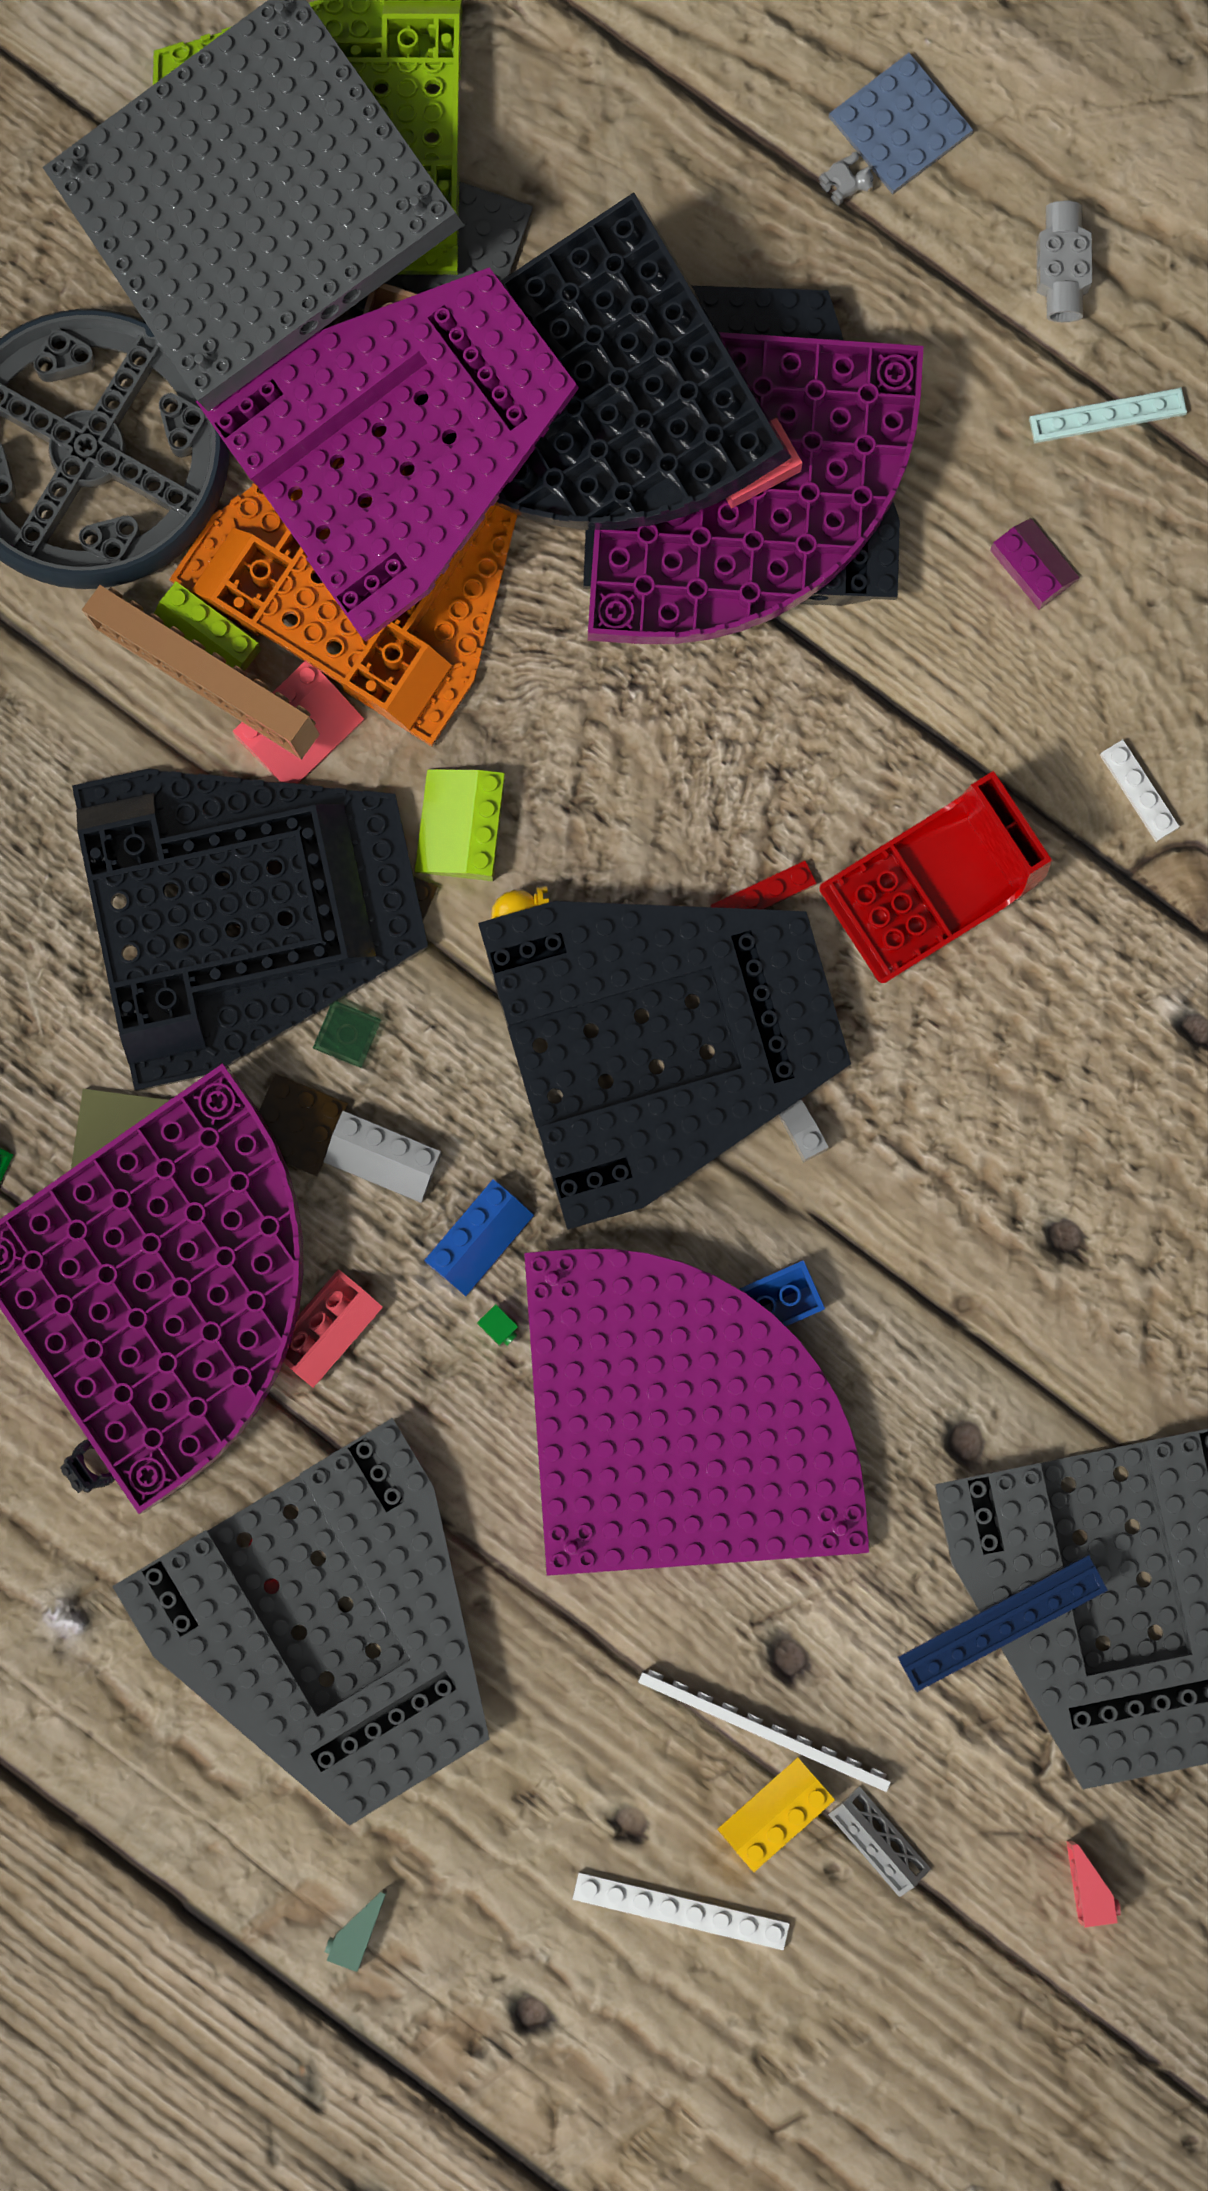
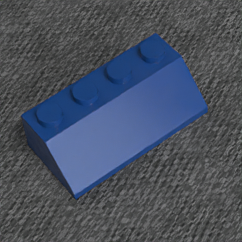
M492 1179L424 1261L464 1296H467L534 1215L512 1194Z
M804 1260L739 1288V1290L771 1312L785 1327L825 1309Z

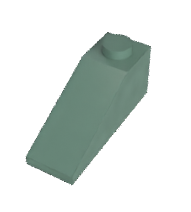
M381 1890L336 1934L335 1938H329L324 1953L329 1954L328 1962L358 1972L387 1891Z

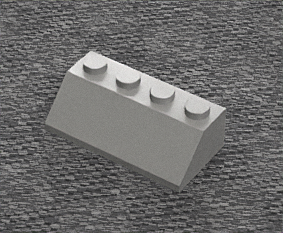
M342 1111L333 1132L324 1163L422 1203L442 1153L432 1147Z

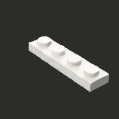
M1124 740L1119 741L1100 754L1102 760L1156 842L1179 828L1176 820Z

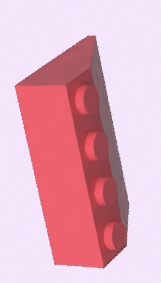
M305 661L272 692L274 695L276 692L284 695L289 699V704L295 708L297 705L305 708L311 714L309 717L316 722L315 727L320 735L302 760L243 722L233 730L235 738L280 783L299 784L364 721L359 712L320 670Z

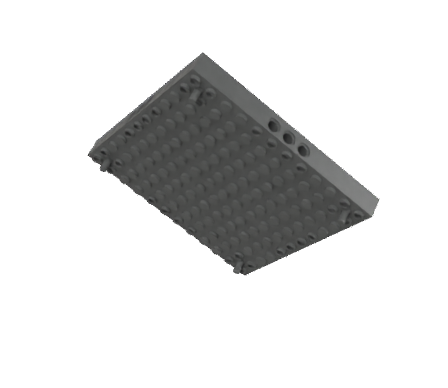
M267 0L43 166L52 183L197 401L208 412L464 225L307 0Z

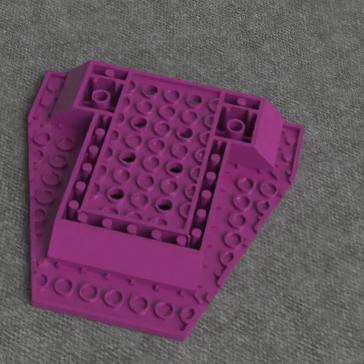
M489 267L320 330L209 412L198 401L196 403L248 477L268 499L308 556L306 559L366 642L430 594L441 573L444 574L450 566L449 562L458 550H462L486 517L484 514L491 505L494 506L499 499L498 495L508 482L512 481L534 451L537 441L540 437H544L549 430L548 426L556 415L563 411L579 387ZM422 394H427L428 401L424 405H417V398ZM380 426H386V433L381 437H375V430ZM448 434H457L454 443L445 444V437ZM337 458H344V465L339 469H334L333 462ZM407 465H414V472L410 476H403V469ZM297 489H301L303 491L302 497L297 501L291 500L292 493ZM365 497H372V504L367 508H361V501ZM325 528L330 529L329 537L325 540H320V531Z

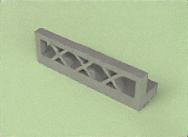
M860 1786L828 1814L899 1897L914 1888L931 1870ZM856 1797L863 1804L864 1812L859 1811L852 1803ZM872 1820L877 1821L881 1825L882 1832L875 1830ZM890 1841L896 1842V1844L899 1846L900 1853L894 1852V1850L891 1848ZM908 1861L913 1862L920 1870L916 1876L909 1869Z

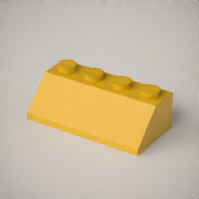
M797 1757L718 1827L717 1830L748 1867L755 1872L833 1803L835 1799Z

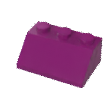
M1031 518L1012 527L994 541L990 549L992 554L1038 610L1080 578Z

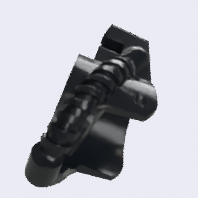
M88 1439L79 1443L73 1450L72 1455L66 1457L64 1464L60 1467L62 1474L68 1478L72 1488L77 1493L82 1491L89 1493L92 1489L108 1486L115 1480L110 1471L108 1474H100L98 1476L86 1467L84 1453L89 1449H94Z

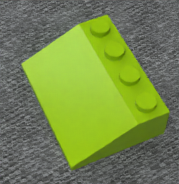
M427 769L415 873L493 881L505 785L504 773L483 770Z

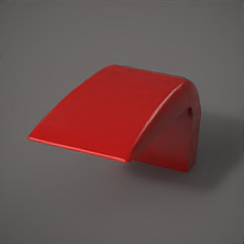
M992 771L971 784L960 797L823 882L819 890L875 978L880 983H886L1032 890L1047 876L1052 859L996 773Z

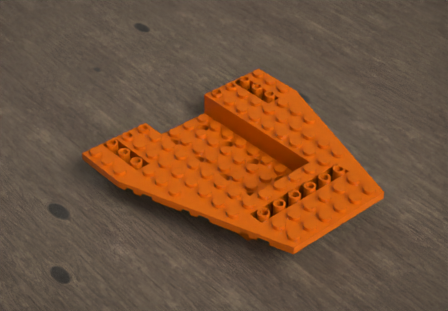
M386 426L378 427L374 433L375 437L383 436L386 433ZM337 458L333 462V468H341L344 465V458ZM407 465L403 469V476H410L414 472V465ZM255 483L240 496L237 495L222 510L219 509L212 515L206 527L199 534L169 580L173 584L175 581L211 608L255 636H258L259 633L263 634L343 685L344 692L432 747L475 682L518 515L499 506L491 505L484 514L486 517L462 550H458L449 562L450 566L444 574L441 573L436 580L435 587L430 594L366 642L357 632L324 583L318 584L312 581V575L315 573V570L306 559L308 556ZM301 489L295 490L291 495V500H299L302 497L303 491ZM365 497L361 501V508L369 507L372 504V497ZM325 528L321 530L319 539H327L330 535V529ZM288 614H293L297 616L298 621L296 625L288 627L283 624L284 617ZM331 642H338L342 645V649L338 654L333 655L327 651V647Z

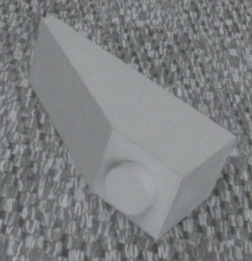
M802 1099L778 1115L803 1163L827 1151L829 1147Z

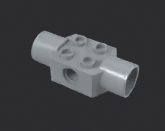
M1057 201L1046 206V230L1039 233L1036 242L1037 293L1047 298V319L1053 322L1065 323L1082 319L1083 295L1089 292L1092 284V233L1082 228V205L1074 201Z

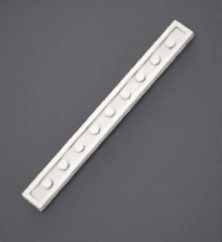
M649 1669L648 1674L641 1673L638 1680L640 1684L887 1792L891 1782L885 1779L887 1774L874 1768L870 1772L861 1769L862 1763L850 1757H847L846 1761L836 1758L837 1752L825 1746L818 1750L811 1746V1740L800 1735L793 1739L786 1735L788 1730L775 1724L768 1728L761 1724L763 1719L748 1713L747 1717L737 1714L738 1708L723 1702L722 1707L712 1703L713 1697L700 1691L697 1696L687 1692L688 1686L675 1680L672 1685L662 1681L664 1675Z

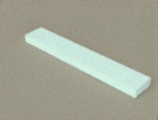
M1182 388L1033 415L1029 417L1034 443L1182 416L1186 415L1187 410Z

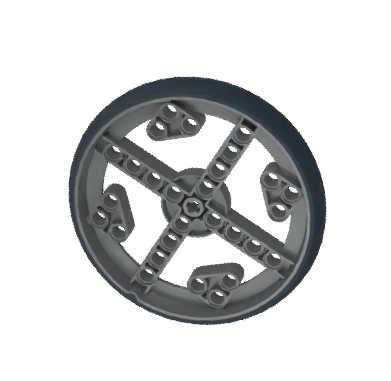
M74 309L38 317L20 325L0 338V394L4 395L3 400L0 402V416L48 442L49 458L56 471L21 529L0 508V561L19 573L43 583L73 589H97L99 585L104 588L115 587L146 577L181 555L196 540L216 510L227 479L230 450L196 403L197 399L146 322L138 317L117 311ZM57 342H66V346L63 349L57 350L54 348ZM90 347L111 349L127 354L93 411H76L62 419L6 387L19 372L34 363V368L39 378L44 382H54L92 371L96 364V359ZM81 354L89 355L88 359L84 362L76 361L77 357ZM139 357L147 359L143 365L138 366L134 364L135 360ZM44 364H53L51 370L41 371V367ZM153 369L177 393V395L173 393L163 395L159 401V410L172 453L180 458L187 457L192 453L190 471L184 487L126 455V442L119 424ZM123 380H133V384L131 386H121ZM111 401L120 402L116 409L107 408ZM170 404L178 405L177 410L172 413L165 411L166 407ZM18 407H26L24 414H14ZM193 416L200 418V422L196 425L188 424V420ZM39 420H49L48 425L44 428L36 426ZM100 422L107 424L106 428L102 431L94 430L95 426ZM61 433H71L69 439L64 441L59 440V436ZM180 438L187 440L183 447H176L174 445L176 440ZM0 444V486H9L5 493L0 494V503L8 504L15 499L16 488L7 454ZM91 445V451L88 449H86L85 452L83 451V447L88 448ZM108 457L116 458L115 463L111 466L103 464L104 460ZM71 467H80V471L76 475L68 474V470ZM129 470H137L138 475L130 479L125 477ZM114 479L169 511L159 523L143 535H141L136 520L130 516H121L87 525L79 533V541L85 551L68 550L47 544L81 487H95ZM153 482L161 484L160 488L156 491L148 490V486ZM59 488L67 489L66 494L62 497L54 496L55 491ZM179 494L183 496V500L178 504L170 502L174 495ZM44 511H53V515L51 518H41V515ZM126 526L134 527V531L130 535L121 534L122 529ZM39 532L40 536L36 541H28L30 533ZM89 536H98V541L95 544H86V539ZM112 548L121 549L117 557L108 556Z

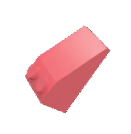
M1072 1840L1066 1841L1078 1923L1085 1928L1117 1923V1916H1121L1118 1899H1115L1080 1846Z

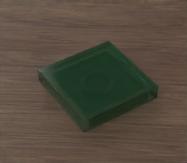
M336 1002L330 1006L313 1045V1050L362 1069L382 1020Z

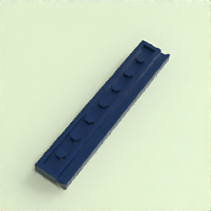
M1087 1555L899 1655L897 1658L915 1692H918L1108 1591L1090 1556Z

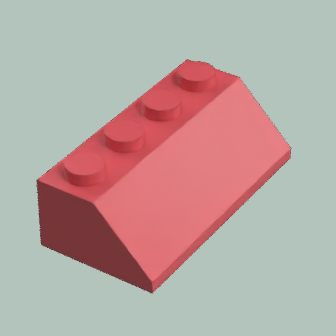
M338 1269L298 1315L292 1341L283 1363L314 1388L353 1341L358 1338L365 1327L376 1317L383 1306Z

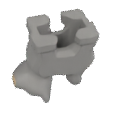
M853 152L850 156L835 162L828 171L819 176L820 185L826 192L830 190L831 185L837 188L832 192L833 196H831L837 206L842 204L844 198L853 195L857 191L863 190L868 192L873 188L874 176L870 171L871 166L860 170L855 176L848 167L857 162L859 158L857 152Z

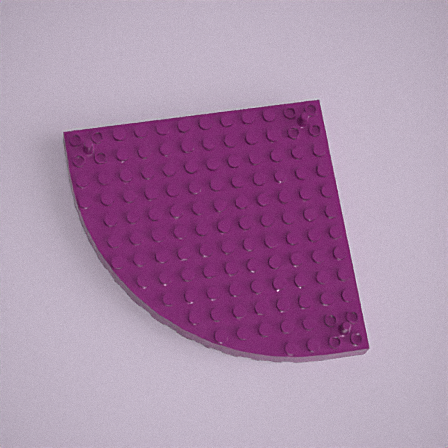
M719 332L770 421L776 417L802 461L801 472L732 509L725 498L710 507L685 517L651 526L621 530H595L588 641L631 644H680L730 635L774 619L804 602L835 578L856 557L874 534L892 504L905 473L917 430L924 346Z
M223 1063L0 1219V1309L137 1513H145L212 1464L240 1436L262 1406L279 1375L292 1341L300 1309L304 1276L303 1234L299 1206L290 1173L278 1144L260 1112L230 1068Z
M613 1248L565 1249L524 1253L547 1576L869 1553L866 1501L861 1464L851 1428L840 1402L821 1368L801 1342L771 1312L746 1293L715 1275L686 1263L650 1253Z

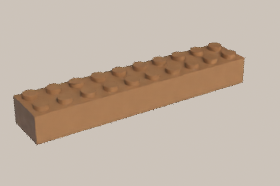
M99 585L82 608L83 613L97 631L302 760L320 735L315 727L316 722L309 717L311 714L300 705H297L295 708L289 704V699L281 693L276 692L274 695L268 691V686L259 679L252 681L247 678V673L240 667L234 665L232 668L225 664L227 661L219 654L213 652L211 655L204 651L206 648L197 640L192 639L190 642L184 638V633L176 627L172 626L169 629L163 625L164 621L157 615L151 613L149 616L142 612L144 609L133 600H130L129 603L123 600L122 594L114 588L110 587L107 590Z

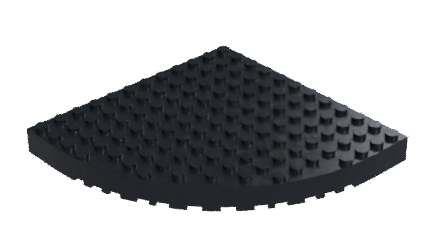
M634 192L500 281L579 389L563 411L553 419L548 426L549 430L537 441L534 451L512 481L505 485L494 505L524 518L553 526L574 529L621 530L651 526L685 517L710 507L747 487L792 458L650 214ZM420 395L417 398L416 404L424 405L428 401V395ZM448 434L445 437V444L454 443L457 434Z

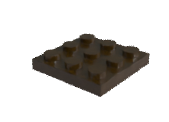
M275 1073L259 1112L273 1134L285 1163L318 1177L324 1164L333 1132L342 1111L346 1112L349 1104Z

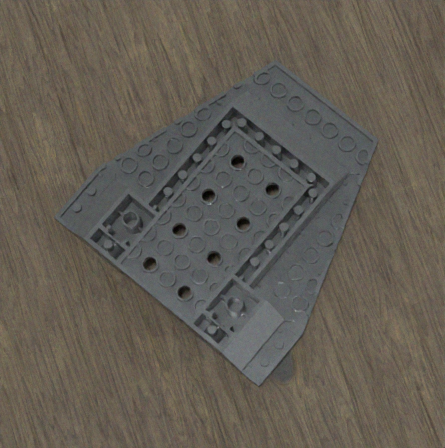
M393 1418L301 1472L298 1477L208 1531H203L112 1586L153 1657L349 1826L490 1740L434 1486ZM289 1504L295 1505L299 1510L298 1516L293 1520H288L283 1516V1509ZM242 1532H247L252 1537V1543L247 1548L240 1547L236 1541L237 1536ZM320 1550L325 1553L326 1561L323 1565L315 1566L311 1563L310 1556L314 1551ZM270 1578L276 1579L280 1584V1588L275 1594H268L264 1590V1583ZM346 1596L353 1600L354 1604L351 1611L342 1612L339 1610L338 1601L340 1598ZM296 1625H303L307 1629V1636L301 1641L295 1640L291 1635L292 1628ZM376 1643L380 1646L381 1654L378 1658L371 1659L367 1657L365 1648L368 1644ZM324 1671L332 1672L335 1677V1681L330 1687H324L319 1683V1676Z
M1208 1429L935 1484L951 1565L960 1577L979 1613L1087 1555L1090 1556L1108 1591L1001 1647L1008 1663L1014 1670L1043 1723L1046 1725L1080 1787L1088 1789L1208 1764ZM1118 1466L1124 1467L1128 1473L1126 1480L1123 1482L1117 1481L1113 1476V1471ZM1065 1477H1071L1075 1481V1489L1072 1492H1065L1061 1487V1482ZM1129 1519H1134L1139 1524L1138 1532L1133 1535L1128 1534L1125 1530V1523ZM1078 1529L1083 1530L1087 1535V1540L1083 1545L1075 1544L1072 1539L1073 1533ZM1140 1572H1146L1150 1576V1583L1146 1587H1140L1136 1582V1577ZM1152 1625H1158L1162 1630V1635L1158 1640H1152L1148 1636V1629ZM1101 1635L1106 1636L1110 1641V1645L1105 1651H1100L1095 1646L1096 1639Z

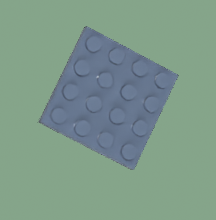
M910 53L906 54L829 113L830 120L868 166H871L873 172L892 195L973 133L970 125Z

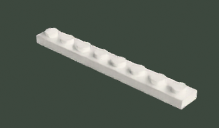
M581 1872L578 1873L572 1899L784 1950L790 1924L785 1921Z

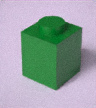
M496 1304L477 1322V1325L499 1347L503 1343L508 1346L518 1336L515 1332L518 1326Z

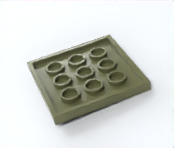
M83 1089L71 1169L169 1100Z

